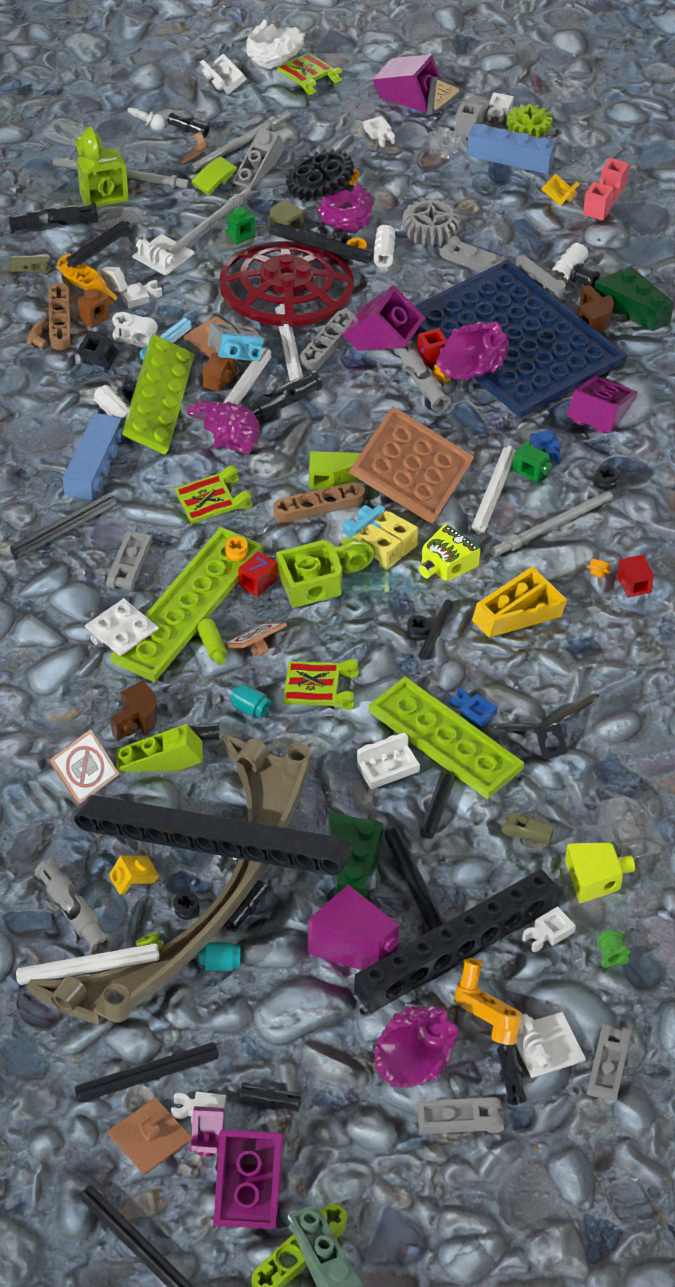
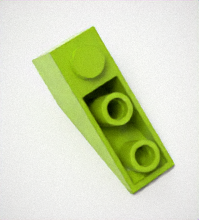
M310 451L309 489H325L361 481L349 473L361 453Z
M187 724L116 749V769L118 772L180 771L203 762V742Z

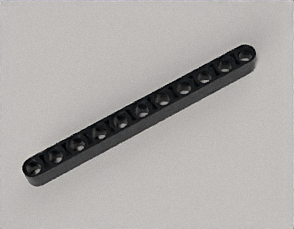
M97 795L87 796L74 816L76 825L87 832L331 876L341 874L353 852V847L347 840L336 836Z

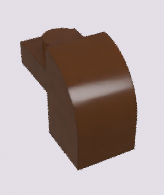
M590 285L582 287L579 317L599 333H602L610 327L612 322L613 298L611 295L602 298L600 293L596 292Z
M141 680L121 692L123 711L110 717L112 735L117 741L134 734L139 729L147 735L157 724L156 696L152 689Z

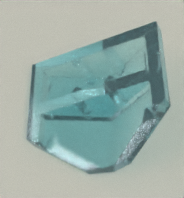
M356 571L353 574V578L344 586L343 594L363 598H390V571Z

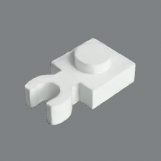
M493 93L488 104L487 119L491 120L492 117H498V122L501 123L503 115H508L513 105L514 96Z
M383 116L363 121V129L372 140L378 138L380 146H385V140L394 144L395 135L391 132V126Z
M104 267L97 270V273L106 281V286L111 291L122 292L128 288L120 267Z
M156 280L148 282L145 286H142L139 282L129 285L128 288L120 292V296L128 309L149 303V298L161 297L162 288H158Z
M556 907L536 919L535 927L527 928L523 932L522 940L525 942L530 938L536 939L537 941L532 943L531 950L537 952L542 949L545 941L548 940L553 946L573 934L576 925L559 907Z
M196 1092L195 1099H190L186 1094L175 1093L174 1103L184 1106L182 1108L172 1107L171 1115L175 1119H184L187 1116H191L192 1124L194 1106L225 1108L226 1095Z

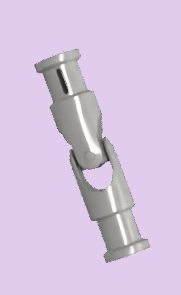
M411 339L406 347L393 348L394 353L401 357L402 365L412 376L413 381L424 398L431 402L432 410L436 412L446 410L451 404V399L448 395L444 394L442 385L431 369L425 366L423 357L419 351L413 348Z
M52 858L42 861L35 869V876L45 883L48 894L53 901L60 904L63 914L80 938H84L89 944V951L93 955L106 952L112 946L113 938L111 935L106 934L101 928V921L85 900L79 896L68 876L63 875L58 869L57 861Z

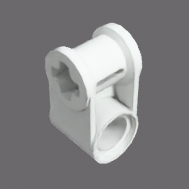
M119 312L112 318V323L115 326L112 334L113 339L119 343H127L145 348L151 336L156 334L158 329L157 323L148 317Z

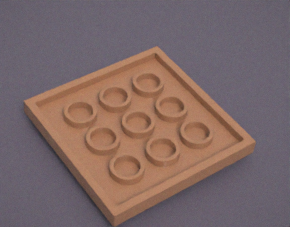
M392 406L349 473L433 524L474 456Z

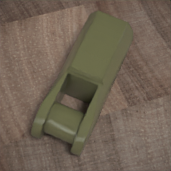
M47 254L10 256V271L49 273L51 271V266L49 265L51 259Z
M516 813L507 814L505 818L507 823L501 829L505 835L550 845L554 826L527 819Z

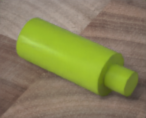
M204 619L198 623L197 630L210 660L216 661L217 665H222L226 662L227 650L214 620Z

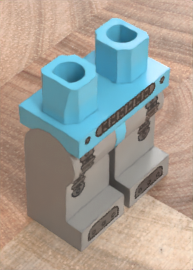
M211 322L207 345L214 347L216 352H218V356L222 358L260 361L264 338L259 335L254 326L235 324L232 326L231 324Z

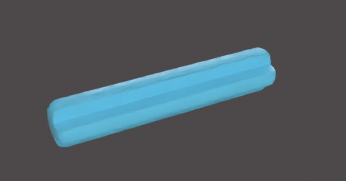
M182 318L159 337L174 343L192 328V323L190 320ZM147 346L140 351V358L144 360Z

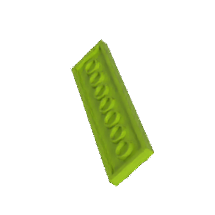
M220 527L144 615L158 626L159 629L123 655L119 656L113 652L110 655L111 663L155 683L198 631V623L208 619L238 583V568L257 551L263 553V545ZM238 536L247 541L248 555L245 559L232 561L226 557L225 543L231 537Z

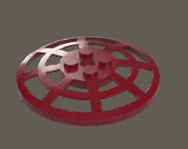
M277 241L257 244L232 256L220 272L219 287L225 302L240 315L263 324L274 326L288 324L291 327L318 323L333 317L338 311L343 310L352 298L354 278L348 265L333 253L297 242ZM281 251V256L272 258L263 256L268 253ZM290 251L303 253L308 256L303 258L292 256ZM242 258H247L242 264L240 272L227 275V271L233 264ZM324 258H328L336 263L345 274L334 272L330 263ZM254 260L263 263L260 269L247 270ZM318 260L326 270L315 269L310 263ZM260 276L262 284L256 288L247 277ZM314 276L327 277L321 287L313 283ZM240 279L244 288L250 293L243 302L240 301L229 289L228 282ZM334 279L347 282L345 291L336 301L326 294L332 287ZM307 289L312 292L303 296L293 297V294L301 293ZM270 290L278 294H284V297L270 295L265 292ZM258 298L271 303L284 304L285 314L261 311L251 307V305ZM320 298L327 305L313 312L294 314V304Z

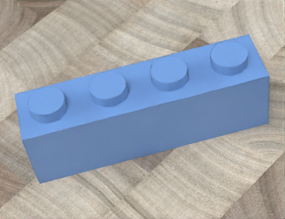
M475 123L468 135L467 156L548 174L554 163L556 141Z
M98 413L93 414L63 476L65 495L93 500L96 492L101 490L102 479L104 475L109 473L112 458H116L119 442L122 443L124 441L122 418Z

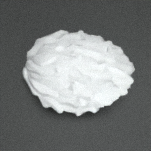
M264 19L249 34L246 40L247 55L257 65L271 69L281 65L284 61H288L289 58L297 54L304 45L305 34L300 33V29L296 27H286L284 29L280 27L277 29L274 24L267 26V20Z

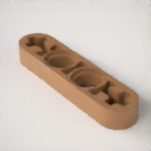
M56 283L49 287V337L51 347L56 350H65L71 344L70 294L68 286L63 283ZM58 307H63V308H65V309H63V310H54L55 308H58ZM58 322L65 323L64 325H55Z
M352 482L281 498L273 504V516L279 522H290L356 507L365 500V488L360 483ZM328 497H334L337 500L334 502H327L325 499ZM309 502L312 503L313 506L307 508L303 507L302 504Z

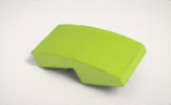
M220 156L203 168L192 180V184L210 196L220 183L225 184L237 170V167Z

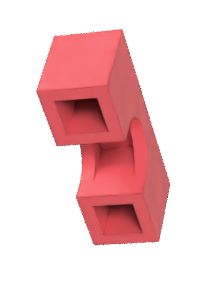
M613 158L608 159L602 168L599 183L593 182L585 194L583 215L594 219H605L627 185L629 163Z

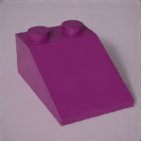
M593 376L575 389L566 416L573 418V422L577 424L593 426L597 432L611 433L617 428L638 392L599 376Z
M220 1130L213 1226L276 1229L284 1165V1134Z

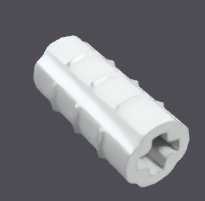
M381 225L376 231L374 263L378 267H388L393 262L395 229L390 225Z
M572 244L552 268L551 276L556 280H562L567 283L573 268L579 263L583 264L588 257L587 248L583 244Z
M109 385L99 387L94 393V401L107 415L122 418V428H124L130 405Z

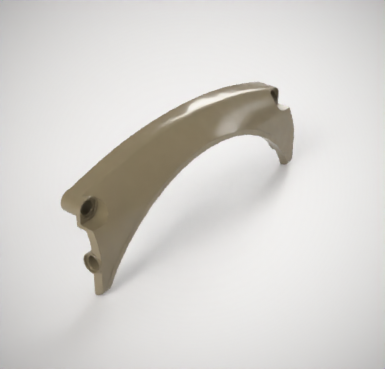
M224 733L221 737V743L234 763L241 779L247 802V821L288 828L300 799L307 775L310 772V749L308 746L302 743L291 744L286 749L285 757L282 758L269 754L266 745L257 739H250L245 743ZM239 859L230 880L219 897L185 932L159 949L160 958L158 961L119 967L84 977L74 978L67 976L64 980L31 979L27 984V988L34 996L55 1006L58 1010L91 1023L100 1024L104 1018L113 1022L126 1020L133 1008L177 974L215 936L246 898L268 864Z

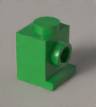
M235 207L232 213L227 214L225 234L236 245L254 238L255 216L246 207Z
M529 440L514 453L513 471L535 482H538L544 475L547 476L552 469L553 464L549 461V454L531 446V441Z

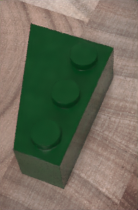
M632 266L621 269L595 282L594 290L600 293L602 298L611 295L613 298L614 313L621 312L629 316L630 321L651 331L671 323L674 302Z
M329 812V835L343 838L353 847V852L341 874L333 876L335 895L349 885L367 899L382 846L383 823Z

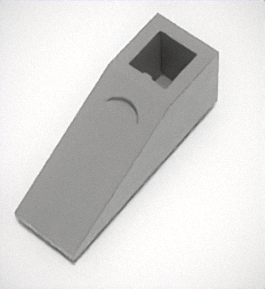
M471 96L462 101L456 113L455 134L468 138L474 124H482L488 112L490 100Z
M263 128L259 129L232 181L233 184L252 190L270 171L285 147L279 134Z

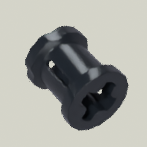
M582 263L577 264L573 268L570 276L571 281H578L585 286L590 285L593 289L595 288V282L600 279L598 271H591L585 268Z

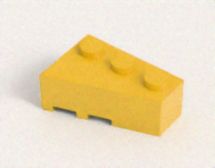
M532 566L479 601L476 605L472 621L490 638L561 618L567 599Z

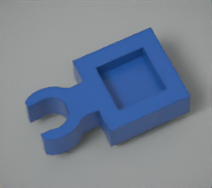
M554 430L531 433L530 441L532 446L548 453L549 461L553 459L560 465L561 445Z
M458 688L457 696L460 699L450 695V705L460 708V716L480 729L497 714L498 707L478 694L471 698L464 689Z

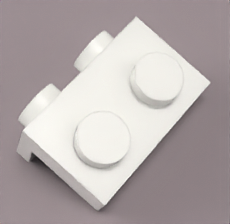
M224 54L210 65L204 60L200 61L204 68L202 70L204 76L208 80L213 79L211 82L217 90L220 91L222 89L227 95L247 80L244 74Z
M405 732L392 735L374 744H367L357 750V768L370 789L420 772V764L408 747V736Z

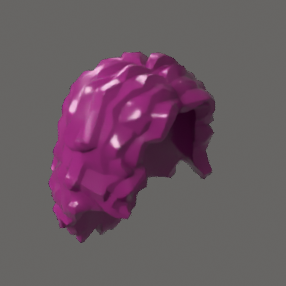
M355 183L354 187L355 192L343 191L341 189L337 193L333 192V196L327 194V197L324 196L322 198V205L317 206L318 213L323 217L322 222L328 226L340 229V232L344 230L348 233H358L360 229H364L370 222L372 205L374 204L373 201H370L371 194L367 193L366 188H362L357 183Z
M478 322L461 326L459 329H454L448 340H445V347L440 349V355L436 359L437 366L440 368L441 373L444 372L447 375V378L453 377L456 380L464 379L466 381L469 378L479 377L488 372L494 373L498 367L503 365V361L507 357L509 340L502 332V327H500L498 322L487 324Z
M215 401L195 402V405L188 407L187 414L194 419L203 420L204 429L214 435L213 447L215 449L224 446L230 450L250 454L260 437L259 422L254 413L247 407L229 401L227 403Z
M406 1006L404 1012L393 1015V1020L388 1022V1026L382 1031L377 1041L374 1052L376 1072L381 1073L380 1077L382 1080L389 1081L391 1087L397 1086L398 1088L423 1086L428 1081L437 1080L438 1074H442L445 1065L450 1062V1051L454 1047L458 1036L457 1025L448 1020L447 1012L444 1008L436 1006Z

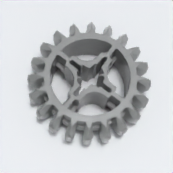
M431 198L426 201L421 199L420 202L414 201L413 205H408L407 209L404 210L402 226L404 235L408 236L410 241L414 240L415 244L421 243L423 247L426 245H431V247L438 245L441 247L442 243L447 244V241L452 236L459 234L461 219L458 210L454 209V205H448L447 201L440 202L439 199L435 201Z

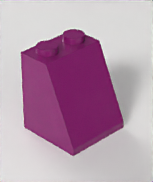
M427 54L391 58L372 80L379 98L421 112H427L430 79L433 77L441 79L433 55Z
M393 285L362 306L342 335L357 351L403 348L408 344L425 317Z
M349 885L308 919V953L312 956L363 970L398 950L399 924Z

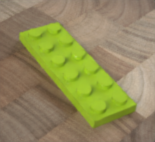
M155 334L151 336L122 435L164 455L167 453L194 353Z
M405 676L369 704V712L398 734L405 732L410 743L449 772H453L456 777L487 800L524 768L522 760Z

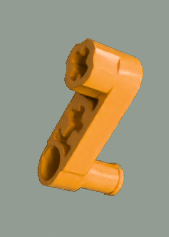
M70 253L59 259L56 268L72 284L85 291L88 289L99 290L106 297H109L108 306L113 304L110 300L111 298L116 301L117 295L106 286V281L96 270L83 263L76 268H69L66 258L71 255Z
M473 958L465 959L461 982L457 983L454 1002L492 1024L491 1039L493 1041L506 1045L516 1044L522 1013L480 990L478 982L483 962Z

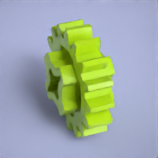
M521 104L519 109L513 107V111L508 112L507 126L509 131L525 133L535 137H539L540 134L546 136V133L551 131L553 118L550 112H546V108L539 109V105L534 107L531 104L524 107Z

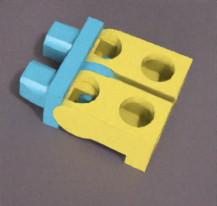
M365 505L358 512V522L348 518L342 524L343 533L346 536L364 541L373 548V558L377 559L379 566L386 571L401 559V556L404 557L418 545V527L389 511H385V508L381 505L374 509Z

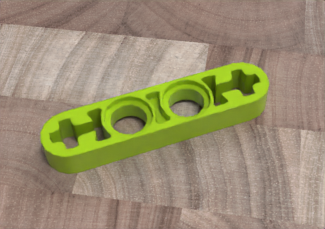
M331 1203L325 1205L320 1211L327 1222L328 1216L331 1218L339 1217L338 1224L334 1221L328 1224L337 1239L346 1229L347 1212L341 1205ZM294 1234L254 1270L251 1277L252 1287H285L307 1266ZM290 1254L295 1256L298 1261L292 1267H285L280 1263L281 1257ZM273 1266L277 1271L275 1274L273 1273ZM272 1276V1285L269 1286L267 1283L262 1286L260 1285V1278L267 1280Z

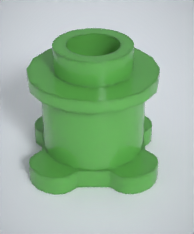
M608 930L603 932L597 939V947L602 950L604 958L601 961L602 967L608 968L618 964L624 965L630 961L628 954L631 953V950L628 946H624L623 942L625 939L621 932Z

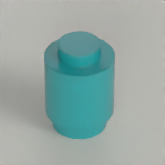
M245 683L241 686H236L230 695L232 707L253 718L259 717L262 719L271 706V700L267 698L266 694Z
M208 942L205 948H202L199 952V965H204V971H232L233 969H240V945H233V942Z

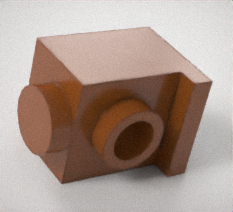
M97 289L86 290L84 296L78 299L80 313L77 314V318L90 328H93L109 319L108 297Z
M213 352L203 369V387L221 392L225 383H229L231 377L234 378L235 359L222 358L218 356V353Z

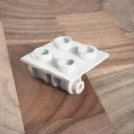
M161 234L151 242H148L146 239H139L136 243L138 252L132 258L166 276L194 255L195 252L187 247H184L175 255L166 252L176 242Z
M124 598L85 625L93 633L91 640L95 645L105 643L119 656L159 629L158 626Z
M563 1012L533 1020L527 1014L522 1015L515 1046L531 1078L586 1061Z

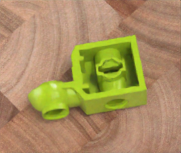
M88 126L83 130L80 137L75 139L80 156L77 158L79 192L84 204L91 205L92 202H95L96 207L127 201L126 164L119 150L102 147L99 134L97 132L94 133L93 128Z
M350 537L341 541L338 547H335L326 540H321L276 552L277 573L292 608L341 596L343 590L342 573H355L363 570L373 560L374 550L366 542Z

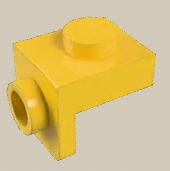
M555 173L541 190L561 206L566 200L570 202L577 195L578 192L575 189L580 183L576 181L570 187Z
M148 855L120 856L109 877L118 893L126 894L131 884H154L159 874Z

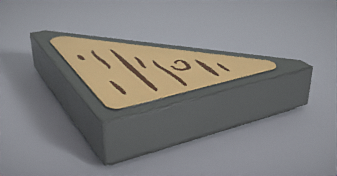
M437 77L431 78L427 116L437 113L462 93L463 88Z

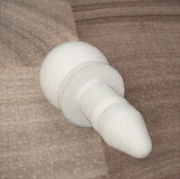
M128 108V112L131 115L146 121V126L150 125L155 130L163 129L166 126V119L160 114L154 115L153 112H150L148 115L139 109Z

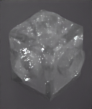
M449 127L437 128V131L429 132L428 134L429 156H438L439 159H450L451 155L456 153V149L460 148L459 136H456V131H450Z

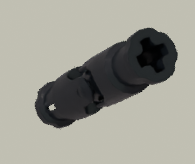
M92 202L91 205L77 206L76 204L61 207L60 209L50 208L27 211L26 214L20 215L8 214L11 234H13L15 231L25 229L34 231L53 228L59 225H77L82 221L89 220L98 222L96 203ZM48 213L49 224L41 222L39 217Z
M312 370L301 379L296 378L274 389L268 395H261L253 399L245 407L254 413L256 419H263L278 409H282L305 398L308 393L314 390H321L323 387L322 379L316 371Z

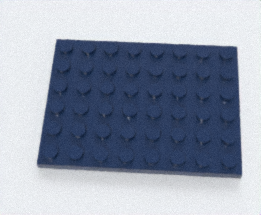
M508 259L415 305L425 317L417 331L424 333L439 328L447 340L454 329H459L464 325L478 322L486 324L498 322L500 324L502 332L509 340L507 357L503 361V365L498 367L494 373L488 372L473 379L519 418L575 390L593 376H601L626 362L627 355Z

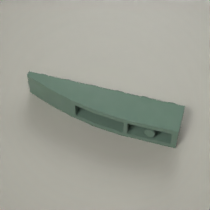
M317 1203L288 1214V1220L317 1287H364Z

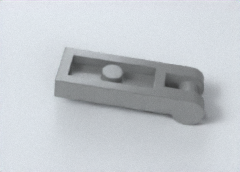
M452 236L447 241V245L440 249L442 258L479 272H483L505 261L504 257L465 244L456 236Z
M525 255L517 257L516 266L564 303L563 292H565L566 288L564 281L556 280Z
M127 531L107 577L108 588L115 589L116 587L124 588V591L133 592L135 581L152 543L151 535ZM119 575H126V578L119 577Z
M603 1023L587 1095L617 1102L632 1029L623 1027V1030L612 1028V1024ZM608 1039L620 1041V1043L608 1041Z
M490 1097L417 1101L419 1134L471 1131L502 1132L504 1130V1121L500 1117V1112L502 1111L501 1100ZM479 1112H485L488 1116L480 1117Z

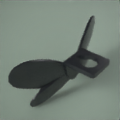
M592 694L575 703H567L558 707L540 724L499 723L490 724L489 727L507 731L533 730L537 736L542 758H552L567 753L560 722L592 704L599 697V694ZM548 732H552V735L557 737L559 745L554 751L548 750L545 746Z

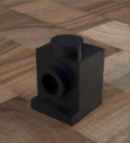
M87 333L77 351L83 362L101 366L105 370L110 369L118 354V350L110 338Z

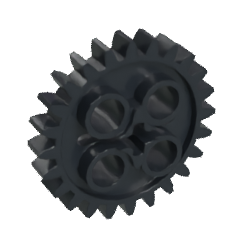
M324 149L320 154L315 151L314 156L308 154L307 159H299L301 163L293 164L294 169H289L290 174L286 175L287 180L285 181L290 194H293L294 198L298 197L299 200L305 198L306 201H309L313 197L314 201H316L320 196L322 198L326 197V194L333 196V191H341V186H347L346 181L352 180L351 176L354 175L353 170L355 168L350 155L348 156L346 152L342 153L341 150L335 152L334 149L326 152V149Z

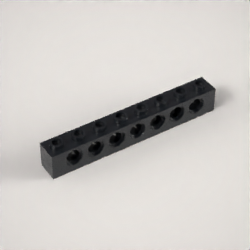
M542 869L537 870L356 973L354 978L355 996L370 1014L376 1012L556 907L559 887Z

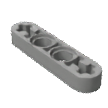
M349 310L338 311L302 351L300 366L303 370L308 372L318 370L344 341L345 337L342 334L355 317L353 312ZM336 332L338 335L332 336L329 333ZM324 345L327 348L319 349L317 346Z

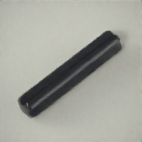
M445 770L440 774L420 827L419 834L422 838L432 839L435 835L455 781V774L453 772Z

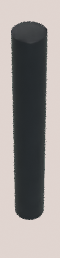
M447 599L444 601L418 654L420 659H428L454 606L451 600Z

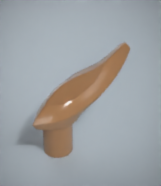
M202 132L194 135L198 145L192 148L181 161V164L191 161L208 147L209 142L205 141Z
M47 317L34 325L28 335L27 344H35L42 349L45 348L47 341L41 338L40 335H42L43 329L47 324Z

